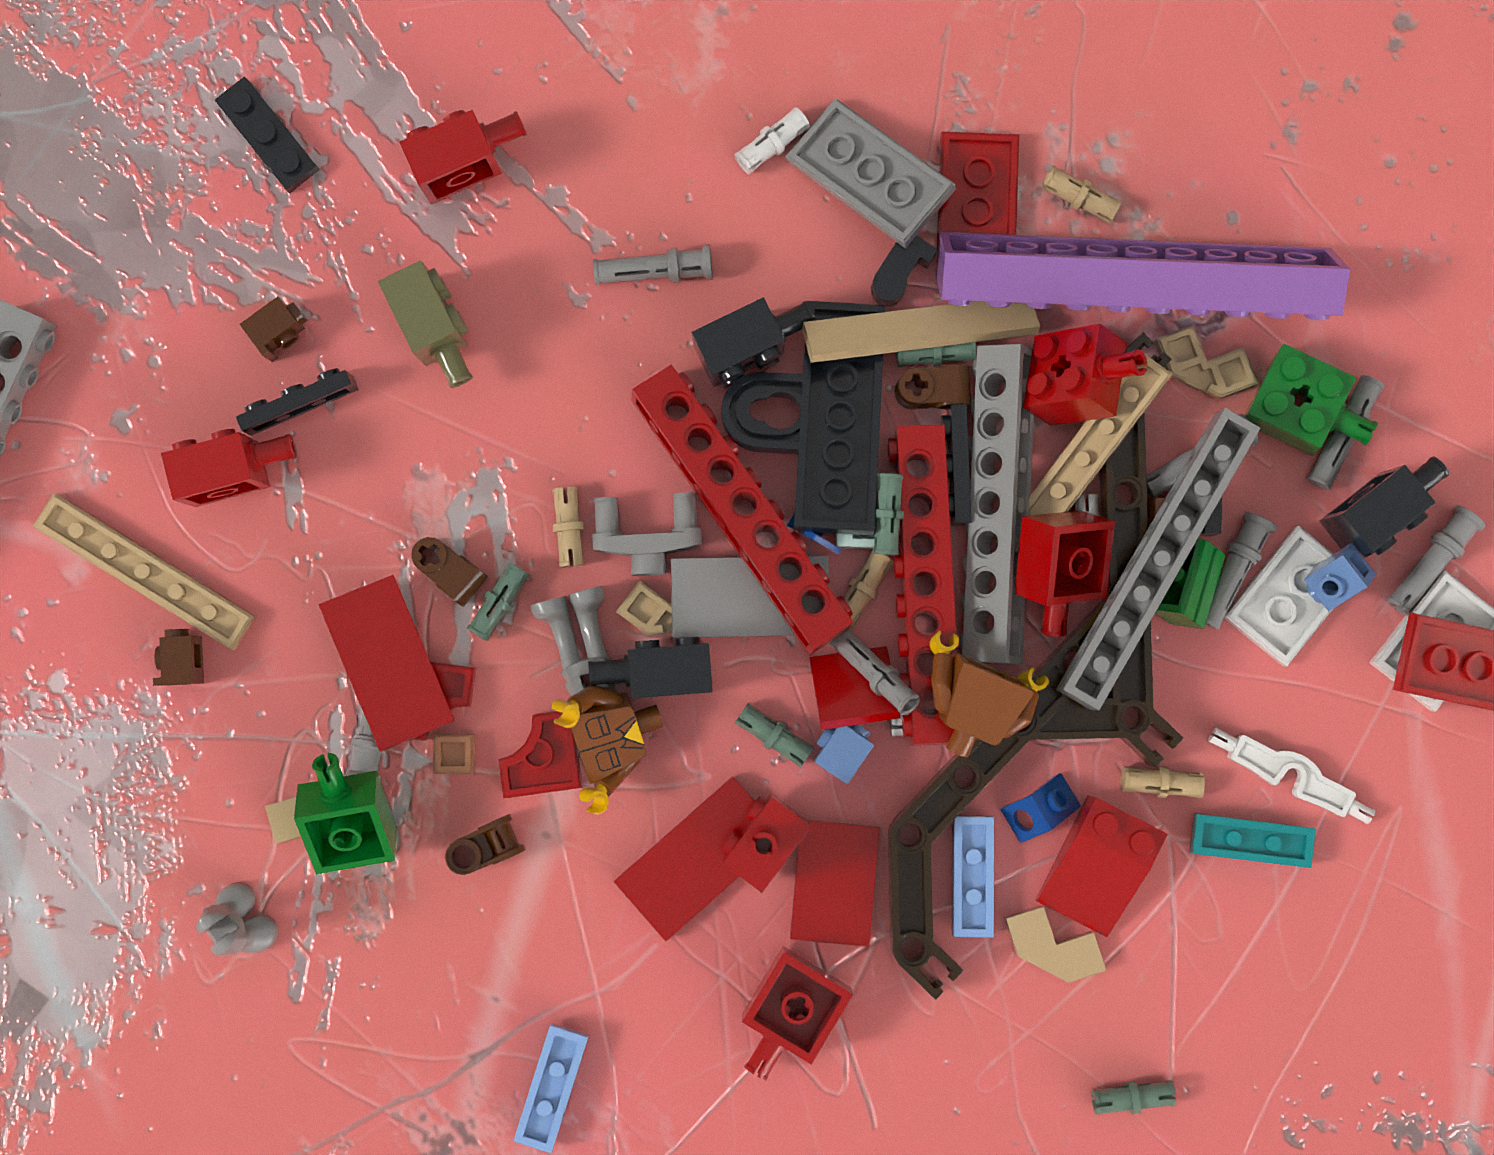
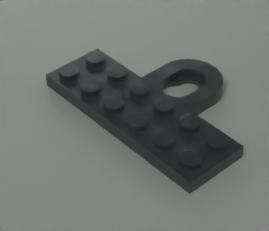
M807 301L816 320L885 312L886 305ZM805 343L803 374L750 373L737 379L726 391L721 407L722 423L728 436L737 445L753 452L798 455L794 531L874 536L883 354L811 363ZM770 397H783L790 399L797 405L800 416L793 426L787 429H776L769 426L765 421L755 420L750 415V406L758 400H767Z

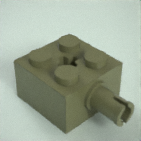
M420 260L379 280L378 283L413 354L425 366L438 360L450 388L459 387L473 379L459 349L467 346L463 334L469 331L453 303L447 305L445 300L451 298V294L435 268L428 270Z

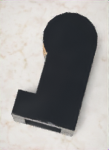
M918 236L914 238L906 249L896 242L874 276L871 285L873 299L880 305L893 306L903 298L907 287V280L917 264L927 269L936 256L938 249Z

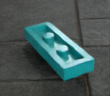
M1194 813L1189 852L1199 855L1312 868L1316 829Z

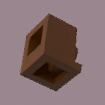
M277 296L240 323V326L262 356L273 362L278 358L274 351L278 348L280 350L286 349L299 339L298 333L305 329L302 324L308 320L294 302L287 305Z
M189 629L164 630L165 637L159 638L160 646L156 647L154 654L157 670H161V677L153 678V686L204 684L202 637L189 636Z

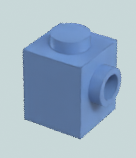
M1350 543L1313 567L1304 581L1307 583V590L1310 596L1317 603H1322L1329 612L1367 588L1376 576V573L1353 543Z
M859 724L825 729L816 742L822 748L813 761L848 785L874 746V744L867 740L871 733Z

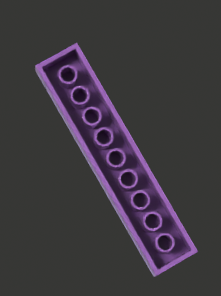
M940 232L936 279L941 299L948 300L949 304L958 306L970 305L972 301H987V304L990 306L1009 307L1011 302L1027 303V306L1035 309H1047L1051 307V304H1066L1067 308L1079 311L1089 310L1091 306H1106V309L1114 312H1128L1130 307H1140L1156 314L1169 313L1170 309H1186L1185 311L1192 315H1208L1210 310L1225 311L1227 315L1234 317H1247L1250 312H1263L1266 316L1277 319L1288 318L1289 314H1304L1309 319L1327 320L1329 315L1343 316L1350 268L1331 248Z

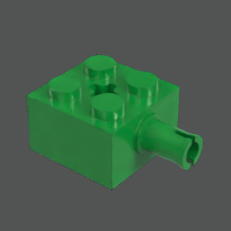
M1284 343L1275 353L1244 415L1251 423L1261 428L1260 432L1311 456L1322 448L1329 432L1333 430L1362 442L1363 445H1367L1373 435L1372 431H1375L1378 422L1371 421L1345 408L1346 404L1344 402L1356 377ZM1295 394L1302 396L1303 404L1300 407L1293 404L1295 402Z
M328 753L327 757L330 766L327 765L324 754L316 757L313 760L312 768L317 775L318 781L297 784L294 812L295 823L316 875L395 861L397 826L377 770L343 776L339 759L335 754Z

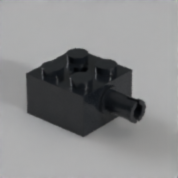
M763 297L692 331L693 346L713 387L722 384L724 388H728L737 379L744 376L743 373L755 367L759 371H763L779 363V356L784 353L785 338L802 330L804 322L816 321L807 301L774 316Z
M1433 456L1413 473L1406 465L1381 472L1319 520V522L1341 549L1353 543L1364 558L1373 553L1380 555L1397 542L1394 535L1405 528L1411 530L1428 518V514L1425 511L1436 503L1428 491L1441 480L1447 478L1449 471L1441 460Z
M700 637L675 638V646L660 647L659 640L635 641L636 649L628 650V655H624V659L588 661L590 686L626 683V687L631 688V699L713 692L709 644H700Z

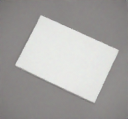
M1300 526L1294 527L1231 605L1224 619L1280 665L1287 667L1332 611L1328 612L1322 603H1317L1310 596L1304 579L1313 567L1332 556L1333 553Z
M1445 570L1438 575L1409 611L1410 613L1494 630V608ZM1409 614L1402 619L1369 662L1393 682L1395 681ZM1409 694L1432 712H1436L1444 702L1443 700Z

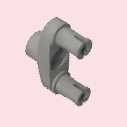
M696 493L673 494L674 529H671L670 533L624 535L623 532H619L617 497L594 499L596 533L592 534L593 550L608 554L631 556L632 576L667 574L666 554L688 550L703 544L702 528H698Z

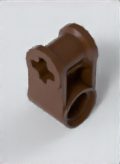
M945 365L908 369L895 385V398L901 406L907 409L937 408L947 410L950 405L967 404V408L971 407L970 368L967 365ZM911 381H915L917 388H922L917 397L913 396L912 390L906 389Z
M426 537L420 539L412 549L411 558L417 569L434 581L439 589L462 607L466 605L488 578L486 574L465 557L459 556L436 538ZM438 547L439 550L436 555L440 558V561L436 565L429 562L425 566L423 563L426 557L422 554L426 548L434 550Z
M508 814L477 828V831L451 843L445 854L446 865L456 874L466 875L525 851L524 844L518 843L509 823L512 820L511 815ZM498 831H499V833H500V835H501V837H502V840H503V842H504V844H505L506 847L503 846V843H502V841H501V839H500V836H499V834H498ZM459 845H468L474 850L475 861L471 866H462L456 861L455 850Z

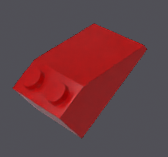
M1087 795L1035 901L1108 937L1151 870L1168 834L1096 797Z

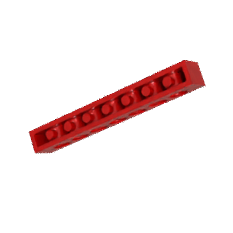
M671 364L633 388L631 401L807 653L812 655L849 630L853 624L850 618L853 612L842 596L835 597L827 585L830 583V579L825 570L818 563L813 565L804 552L807 551V547L801 536L796 531L790 533L782 521L785 518L776 501L773 499L767 500L759 489L762 487V483L751 467L745 469L737 458L739 450L734 441L728 435L723 437L715 426L717 419L712 410L705 403L700 405L692 393L695 392V389L688 376L684 372L678 374ZM678 405L686 410L687 415L683 418L675 419L670 417L666 410L670 406ZM693 437H702L708 441L709 447L703 451H697L689 445L688 441ZM723 468L731 474L732 479L726 483H719L712 478L711 472L714 469ZM738 500H746L753 505L754 512L749 515H741L735 511L733 504ZM760 532H769L774 535L777 544L770 548L763 547L757 542L756 535ZM783 564L794 565L799 571V578L795 580L784 579L779 573V566ZM806 596L816 597L821 602L822 610L818 613L806 611L802 606V598Z
M944 424L897 426L894 438H888L889 462H896V474L903 475L900 511H904V519H900L898 539H900V555H894L895 579L902 578V594H896L897 618H904V633L898 634L899 658L906 657L907 673H900V679L913 692L917 693L919 698L923 694H933L932 675L924 674L919 670L917 665L918 657L923 654L935 655L930 649V640L939 630L941 631L940 642L946 647H949V638L956 634ZM912 460H920L926 465L928 473L922 477H915L907 470V463ZM921 498L928 503L930 512L925 516H917L911 512L909 502L912 499ZM916 537L926 538L931 543V553L928 555L916 554L912 550L911 540ZM918 576L930 578L934 584V591L929 595L919 594L913 587V579ZM920 615L932 617L936 623L935 632L930 635L920 633L915 626L916 617ZM957 647L950 653L953 658L956 655ZM919 704L908 715H902L903 737H910V746L947 745L954 731L953 728L944 724L939 716V712L935 715H928L921 710Z

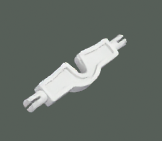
M1218 727L1212 730V734L1225 741L1210 735L1208 738L1209 743H1213L1228 751V759L1247 768L1267 783L1272 785L1279 784L1285 773L1293 768L1297 772V778L1292 789L1294 797L1320 806L1337 816L1345 817L1346 814H1349L1365 824L1371 822L1372 818L1359 812V810L1374 816L1375 809L1354 800L1356 797L1355 792L1322 776L1319 768L1307 757L1286 750L1274 751L1246 735L1239 734L1235 738L1218 729Z

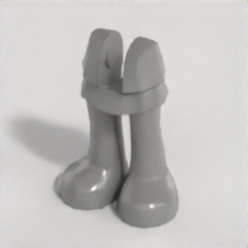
M603 586L568 595L581 629L588 658L582 660L575 641L566 597L562 596L530 605L534 617L547 622L554 634L563 668L561 674L567 681L564 686L570 696L586 688L582 675L589 673L588 661L612 660L607 655L598 622L597 610L605 600ZM615 684L598 685L605 688L615 689Z
M234 883L223 888L218 894L214 905L203 910L196 924V929L200 934L207 932L212 938L214 945L210 949L215 956L225 957L235 955L241 951L244 953H259L273 945L278 936L277 924L269 916L259 915L243 922L242 919L250 913L256 899L253 889L247 884Z

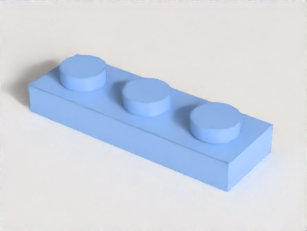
M957 816L953 820V937H994L993 816Z
M554 1023L550 1024L513 1140L514 1142L552 1153L589 1034Z

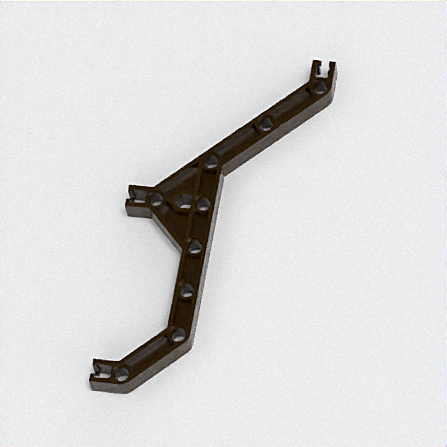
M1143 332L1126 348V352L1141 350L1144 346L1149 348L1153 341ZM1165 352L1158 357L1155 354L1151 357L1162 367H1165L1172 360ZM1144 413L1099 471L1101 517L1115 521L1107 599L1148 530ZM1119 484L1127 486L1131 491L1132 498L1128 505L1121 504L1115 498V488ZM1102 599L1032 673L1034 683L1038 677L1046 675L1049 679V684L1046 688L1037 691L1039 700L1031 723L1011 737L1003 738L996 746L977 739L968 758L955 754L897 814L889 825L888 870L891 951L899 965L935 1000L944 992L941 988L943 983L939 979L931 983L920 971V967L927 963L931 956H936L948 966L947 970L950 973L947 976L952 981L963 972V969L933 940L931 843L1029 740L1120 738L1147 765L1157 767L1164 758L1156 750L1151 751L1140 739V735L1151 725L1165 737L1163 741L1171 749L1175 748L1183 739L1153 708L1151 621L1100 710H1090L1056 690L1067 671L1063 664L1065 655L1070 651L1078 652L1107 599ZM1132 706L1138 712L1139 718L1137 724L1128 729L1122 723L1121 715L1125 708ZM968 766L973 771V781L969 786L960 788L954 782V773L959 767ZM905 824H915L919 829V838L910 845L902 844L898 837L899 830ZM908 938H918L922 942V949L915 957H906L901 952L902 944Z

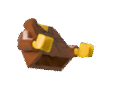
M940 630L931 638L930 649L935 654L931 677L934 705L944 724L954 729L946 746L948 750L968 758L977 739L996 746L1003 738L1011 737L1031 723L1039 700L1037 691L1046 688L1049 684V679L1046 675L1038 677L1034 683L1032 680L1034 667L1021 672L1018 678L957 652L953 658L950 653L959 644V638L956 634L949 638V647L944 646L940 642Z
M594 685L588 686L569 697L567 702L560 699L554 700L552 702V709L563 712L561 717L554 720V723L565 728H571L589 783H594L595 789L584 788L580 791V801L590 802L593 799V803L587 808V812L601 814L605 812L609 805L608 796L640 763L641 758L647 755L641 734L664 726L657 705L634 712L628 693H619L615 689Z

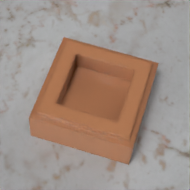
M434 734L433 774H474L475 734Z

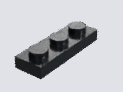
M245 76L215 99V102L289 194L320 170Z
M338 368L325 371L317 376L318 381L306 387L303 384L293 385L281 391L282 397L271 402L263 399L247 405L244 408L246 412L236 416L241 431L253 436L358 391L355 379L346 370L340 372Z
M967 404L950 405L947 409V415H941V425H945V439H948L949 454H946L947 478H950V493H948L951 526H965V524L971 523Z

